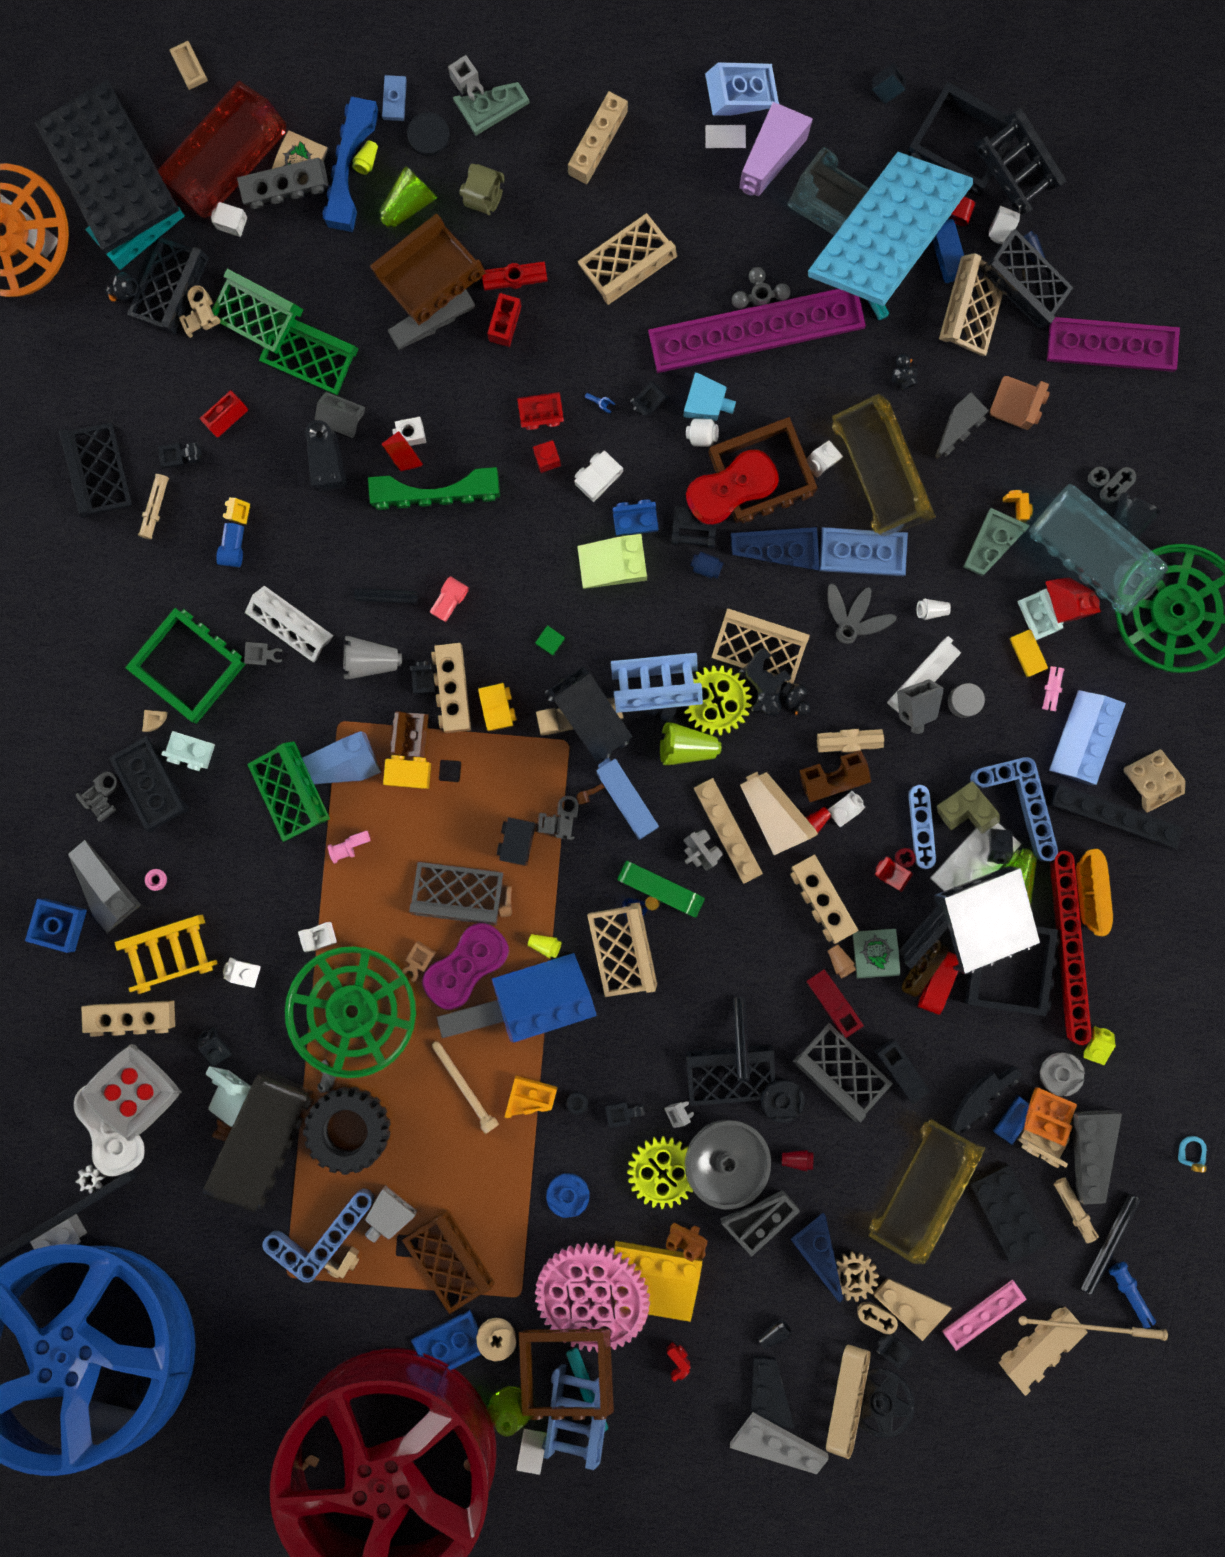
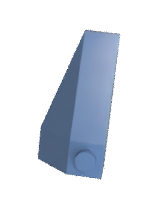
M362 731L302 758L314 784L363 781L382 773L367 735Z

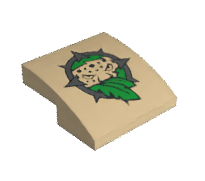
M288 131L272 169L314 158H320L324 161L328 147ZM303 175L301 177V185L307 183L308 175Z

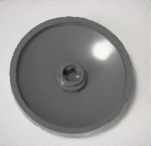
M720 1120L705 1126L692 1139L685 1157V1174L692 1191L702 1201L719 1209H736L752 1202L765 1188L771 1171V1156L764 1138L751 1126L736 1120Z

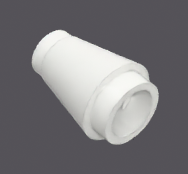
M923 599V601H918L917 616L924 620L950 614L949 602Z

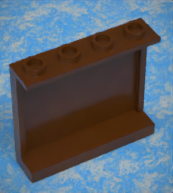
M437 213L370 265L376 278L418 326L429 320L433 314L444 308L452 299L462 294L466 288L485 274L480 260L474 259L445 227Z

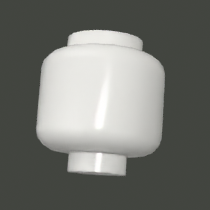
M693 419L690 426L686 428V438L690 439L693 446L711 447L718 440V425L714 424L712 419Z

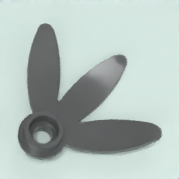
M829 584L828 604L831 614L839 626L836 630V637L841 643L851 644L856 640L857 635L877 633L896 621L895 615L888 614L859 623L868 608L872 592L871 588L867 587L859 594L852 604L847 617L844 602L837 587L834 584ZM843 632H847L849 637H846Z

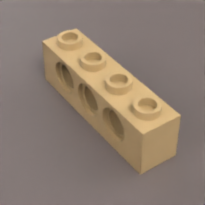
M610 91L608 92L568 164L570 176L588 184L627 114L628 101Z
M461 643L435 646V652H432L433 665L437 664L434 682L435 686H439L440 694H436L437 707H441L442 715L438 716L439 727L443 728L445 733L470 731L471 722ZM452 662L454 663V669L449 673L444 672V664ZM450 683L456 684L457 687L456 691L452 694H448L445 691L446 686ZM452 704H456L459 707V711L455 715L448 714V708Z
M815 855L791 868L792 873L790 876L796 885L800 884L803 892H801V895L807 904L811 903L814 908L812 914L817 923L822 922L825 927L823 934L828 942L833 941L836 944L859 931ZM808 876L816 877L818 881L816 887H809L806 884ZM819 895L827 896L829 901L827 906H820L817 903ZM829 914L838 915V925L833 926L829 924Z
M174 1001L82 1006V1032L90 1033V1036H103V1032H112V1035H124L125 1031L132 1030L133 1034H146L147 1030L155 1029V1033H167L168 1029L175 1027ZM148 1012L154 1015L153 1023H149L146 1019ZM127 1013H129L133 1018V1022L131 1025L127 1024L125 1021V1015ZM105 1014L109 1015L111 1018V1023L109 1026L106 1025L103 1021V1017Z

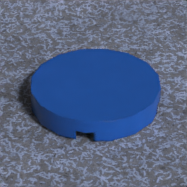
M564 1173L556 1176L550 1182L547 1189L548 1206L556 1215L563 1218L580 1215L586 1209L589 1202L587 1183L580 1176L573 1173Z

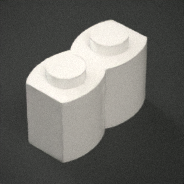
M605 451L601 454L596 453L590 460V466L586 469L584 467L581 468L575 475V485L593 502L623 472V468Z

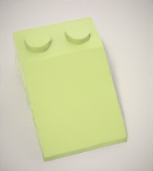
M641 534L621 536L578 546L583 589L647 581Z

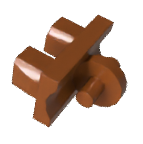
M673 1223L670 1227L666 1247L671 1251H676L678 1248L683 1249L684 1257L693 1262L696 1258L702 1260L705 1257V1248L708 1241L699 1235L700 1228L695 1225L690 1230Z

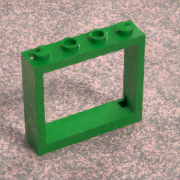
M174 608L125 668L187 719L197 724L246 664L241 661L243 657L237 651L232 649L230 652L224 647L227 643L217 635L215 638L209 635L210 629L199 622L197 625L191 620L194 617L185 609L180 611ZM178 620L182 621L232 662L194 710L140 667Z

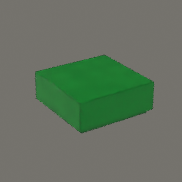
M547 625L535 644L553 656L565 637Z

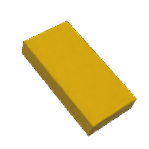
M1031 629L1010 638L1027 677L1048 669Z

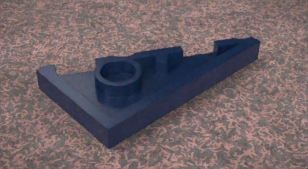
M822 1213L792 1237L791 1241L840 1303L844 1299L826 1216Z

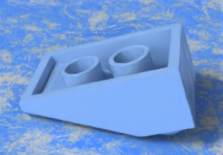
M717 63L705 73L713 115L731 116L770 109L773 102L779 104L772 64Z

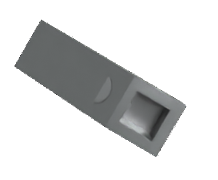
M969 393L952 410L936 454L937 459L942 455L945 457L955 449L953 445L958 440L963 442L971 434L969 430L973 426L978 428L986 420L984 416L988 410L972 393Z

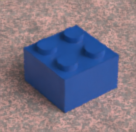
M46 898L37 899L25 941L66 953L75 952L87 910Z

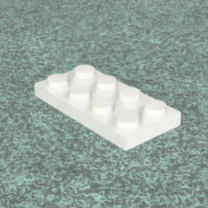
M999 823L992 827L993 829L1006 830ZM975 828L930 879L943 891L954 888V886H959L997 871L1003 864L987 862L990 829L981 834ZM1013 837L1014 853L1021 843Z

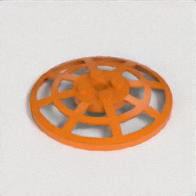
M6 163L0 164V170L15 171L31 179L24 189L12 184L0 183V190H9L18 194L11 205L1 203L0 196V226L2 224L6 226L5 235H0V256L4 269H0V276L7 277L11 289H0V296L21 297L42 289L59 271L68 247V221L59 196L44 178L22 166ZM38 186L43 189L50 199L56 218L43 219L39 206L30 196ZM25 201L31 207L36 220L27 221L19 210ZM58 227L57 248L50 262L40 255L45 241V228ZM37 229V240L34 249L26 244L29 230ZM20 251L28 256L26 261L13 268L10 256H14ZM35 262L46 269L43 275L36 281L19 288L15 275L26 271Z

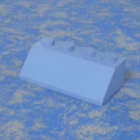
M1079 690L1049 771L1088 786L1096 785L1126 703L1104 695Z

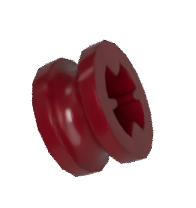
M908 848L900 849L895 854V862L904 868L912 866L916 859L914 852ZM907 852L909 853L908 857H911V859L903 864L901 863L900 855Z

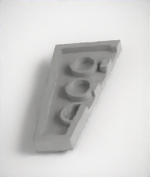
M755 1413L750 1415L730 1442V1448L814 1474H817L828 1461V1453Z

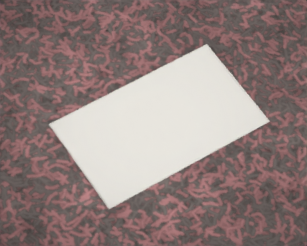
M706 125V148H746V125Z
M524 1429L517 1471L540 1475L544 1456L542 1443L547 1433Z

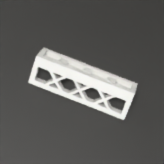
M263 586L252 595L245 611L247 615L313 663L318 659L322 648L333 637L332 634L266 586ZM255 605L261 608L263 615L253 610ZM271 618H275L279 622L280 627L275 626ZM290 630L296 634V640L290 637ZM306 643L316 648L314 653L307 649Z
M949 636L946 637L898 691L928 679L935 682L961 654L951 644L953 640ZM896 692L887 703L899 713Z

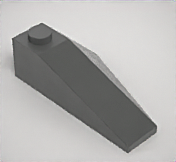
M86 840L68 854L91 913L106 933L112 931L141 905Z

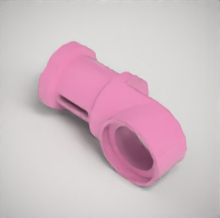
M368 831L350 836L341 844L335 846L328 845V851L333 863L335 864L339 859L348 856L351 858L355 857L353 847L371 841Z

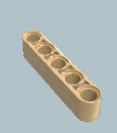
M847 1345L843 1353L826 1444L827 1452L846 1459L851 1457L854 1449L871 1356L870 1351L852 1345Z

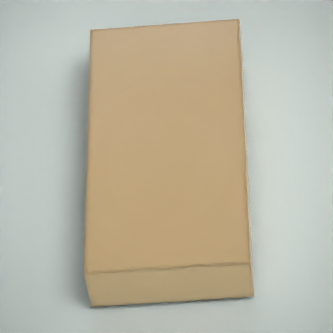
M189 41L170 49L189 90L208 81Z

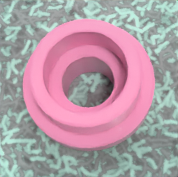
M152 869L145 876L146 886L154 891L161 890L167 883L166 874L159 869ZM155 876H158L160 878L158 884H155L153 882V878Z

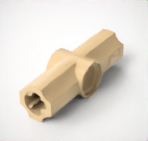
M859 729L841 730L837 733L817 734L818 753L833 751L846 753L862 749L884 748L883 730L859 731Z

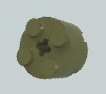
M472 163L468 169L467 181L461 185L459 192L460 196H463L464 206L491 215L490 211L494 212L502 196L503 190L499 188L500 182L504 184V174Z

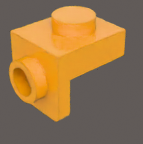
M1012 490L1003 497V502L1016 503V520L1025 523L1030 519L1033 507L1032 504H1029V493H1022L1021 490Z

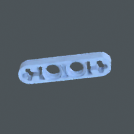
M917 785L909 791L913 848L916 865L922 869H928L934 866L936 862L930 793L925 786ZM917 789H920L922 793L924 792L925 795L921 797V804L926 803V807L914 808V804H919L918 798L914 797ZM919 810H923L927 814L926 821L922 823L918 822L915 818V814ZM922 831L929 835V840L926 844H921L917 839L918 834ZM930 846V850H926V856L930 857L931 861H928L927 865H925L924 862H920V857H923L924 854L923 850L918 851V847Z

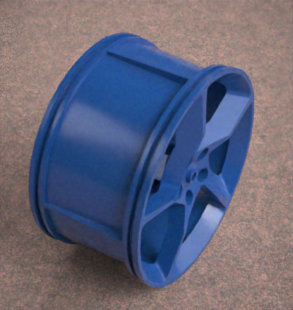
M60 1244L35 1249L12 1259L0 1267V1339L4 1325H6L16 1335L30 1370L29 1375L0 1385V1463L27 1474L41 1476L66 1475L89 1469L106 1460L131 1452L152 1438L168 1422L181 1403L190 1382L195 1360V1331L192 1317L181 1291L169 1275L157 1264L133 1251L112 1246H84L77 1244ZM68 1262L88 1264L89 1271L74 1300L44 1328H39L31 1315L19 1302V1297L36 1279L58 1265ZM114 1277H119L125 1281L143 1302L154 1330L155 1346L153 1348L119 1345L86 1322V1318L95 1308ZM101 1366L111 1370L151 1378L148 1391L132 1418L113 1436L98 1445L93 1444L88 1406ZM63 1396L60 1415L61 1448L49 1445L32 1435L15 1418L10 1409L23 1401Z

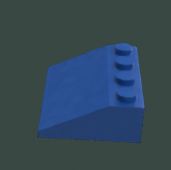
M574 953L492 978L510 1042L514 1043L597 1016L590 992Z

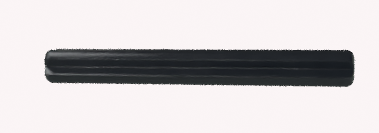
M1129 1194L1082 1286V1290L1089 1295L1094 1294L1140 1203L1138 1197Z

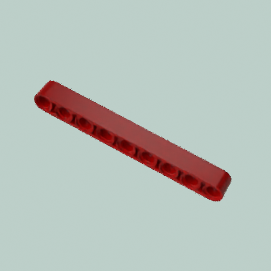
M1058 851L1055 859L1050 861L1056 929L1058 930L1057 934L1060 935L1058 953L1066 1034L1070 1041L1084 1045L1091 1039V1024L1075 861L1070 852ZM1060 855L1066 858L1064 866L1058 864V857ZM1063 876L1068 879V885L1065 888H1062L1060 885V879ZM1065 898L1070 900V907L1067 910L1062 907V901ZM1067 920L1072 922V929L1070 931H1066L1064 928V923ZM1072 941L1075 947L1071 953H1068L1066 945ZM1074 963L1077 967V970L1074 974L1071 975L1068 971V967L1070 964ZM1077 985L1079 988L1076 996H1072L1070 992L1071 987ZM1079 1007L1081 1014L1079 1017L1074 1018L1073 1010ZM1081 1028L1083 1036L1077 1040L1075 1032Z

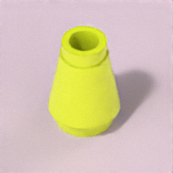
M369 140L366 141L353 158L352 166L358 173L367 175L368 172L372 171L378 149L376 143Z
M531 934L528 946L548 958H556L561 942L557 941V938Z

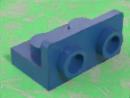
M641 500L635 505H629L628 502L617 504V507H613L616 537L659 530L655 502Z

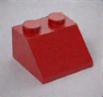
M1071 578L1046 581L1058 623L1078 620L1101 612L1099 598L1095 595V591Z

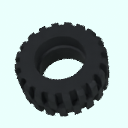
M342 1087L327 1093L312 1106L305 1120L306 1128L303 1129V1136H306L307 1139L304 1142L306 1149L310 1148L312 1152L310 1154L313 1160L316 1158L320 1162L318 1164L320 1167L324 1168L326 1166L330 1168L329 1172L336 1173L339 1171L342 1175H348L350 1172L358 1173L364 1168L370 1167L381 1156L390 1138L391 1131H389V1126L391 1124L390 1118L386 1116L387 1110L385 1106L382 1107L379 1103L380 1100L370 1095L371 1092L367 1090L361 1091L358 1087ZM339 1111H354L366 1123L368 1130L367 1138L355 1150L341 1149L329 1137V1120Z

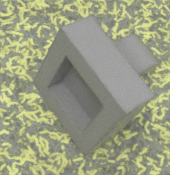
M689 1102L675 1103L664 1108L673 1128L685 1126L691 1122L689 1118L693 1117L694 1113H686L684 1109Z

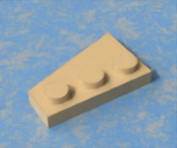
M887 1278L873 1293L885 1307L922 1341L952 1309L950 1306L918 1293L890 1278Z

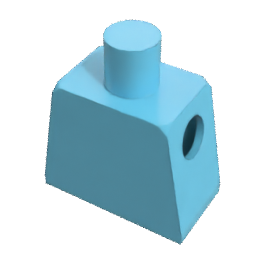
M695 373L683 417L717 421L720 411L733 414L736 401L724 398L726 393L725 386L699 373Z

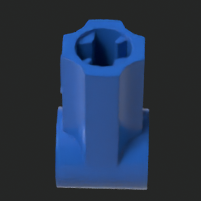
M234 523L224 524L222 544L217 551L218 565L241 566L243 558L241 545L244 526Z

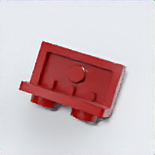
M560 392L517 398L521 427H526L527 430L537 429L539 425L547 424L548 427H554L564 421Z

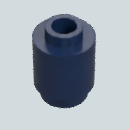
M700 551L699 555H694L690 566L694 567L693 572L711 579L712 577L718 579L724 563L720 562L719 558Z

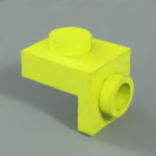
M1094 1026L1092 1029L1093 1037L1083 1053L1084 1058L1105 1065L1116 1046L1115 1036L1108 1029Z

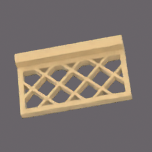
M646 213L580 259L578 264L609 305L677 257L676 246L671 240L668 241ZM647 222L650 226V233L638 232L639 226ZM625 236L634 237L632 245L621 244L622 238ZM637 237L648 238L647 247L635 246ZM652 239H658L663 242V245L659 248H650ZM608 248L616 249L615 258L605 257L604 251ZM620 249L631 250L630 259L618 258ZM634 251L646 252L645 258L641 261L633 260ZM591 260L599 261L597 270L588 269L585 264ZM602 262H613L612 271L601 270ZM617 263L628 264V270L623 273L616 272ZM600 275L611 276L610 282L602 287L599 283Z
M970 254L961 256L939 339L944 342H953L981 356H986L1003 293L985 275L980 279L978 278L979 266L983 267L987 262L981 260L982 256ZM984 280L987 281L989 291L984 293L981 282ZM975 286L979 297L973 300L971 294ZM990 294L993 298L991 307H989L986 296ZM981 301L984 311L978 314L975 303ZM968 307H970L973 318L967 320L966 317ZM984 315H986L988 320L985 328H983L980 319ZM975 321L978 332L972 334L969 324ZM962 328L965 329L968 337L965 340L959 339ZM979 335L982 340L981 348L977 347L974 339Z
M727 608L711 658L744 668L747 664L741 663L737 654L749 649L753 657L754 654L751 647L760 642L763 643L765 649L769 652L764 640L775 637L781 646L769 653L772 654L783 649L788 660L776 665L771 656L770 659L774 667L766 671L770 672L776 669L779 674L778 667L789 662L793 669L792 679L785 682L793 684L810 635ZM727 622L735 624L740 633L728 638L725 632ZM740 626L747 628V630L742 632ZM750 630L757 631L761 640L749 645L744 634ZM760 633L766 634L768 636L762 638ZM723 634H724L726 640L723 641V642H721L722 637H723ZM742 635L747 647L735 652L730 641ZM781 640L787 641L788 643L783 645ZM728 642L733 654L727 657L717 655L719 647ZM792 643L800 645L798 655L789 658L784 647ZM735 656L736 659H737V661L732 660V659H729V658ZM796 659L795 665L793 666L791 661Z
M634 903L628 907L588 913L587 916L605 997L646 991L647 993L655 992L657 981L640 903ZM627 913L628 922L624 927L614 921L617 914ZM602 917L608 921L604 930L595 926L594 918ZM610 924L622 930L616 939L606 933ZM624 932L632 937L633 942L629 947L618 941ZM602 936L613 942L608 951L599 945V940ZM615 944L626 951L621 959L610 953ZM628 953L636 957L637 963L633 968L623 962ZM607 956L617 962L612 971L604 967L603 961ZM619 965L630 971L625 980L615 974ZM632 974H635L641 979L642 985L633 986L627 981ZM611 977L622 983L619 989L609 990L608 981Z

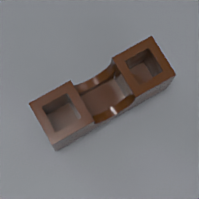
M859 750L841 756V766L833 773H824L820 764L799 770L802 786L809 802L870 783L869 767L862 751Z

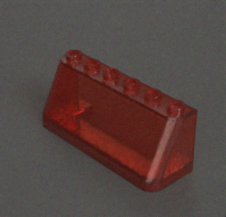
M238 81L158 171L171 192L199 216L207 218L212 215V211L214 208H217L218 203H223L238 186L237 177L248 175L282 138L286 131V123L268 99Z

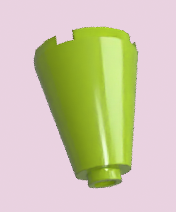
M666 722L663 727L662 733L666 734L664 740L660 741L661 762H664L663 765L715 759L721 752V742H718L717 737L672 722Z

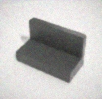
M325 392L317 403L315 420H322L333 431L353 438L356 433L357 423L364 415L365 407Z

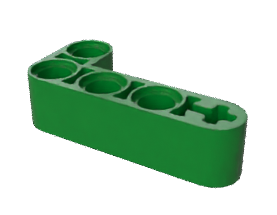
M627 860L617 879L695 918L705 900L704 897Z

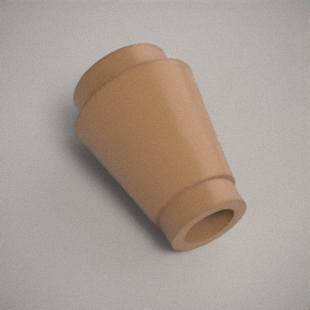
M839 945L828 950L836 975L839 974L841 979L856 970L854 967L855 963Z

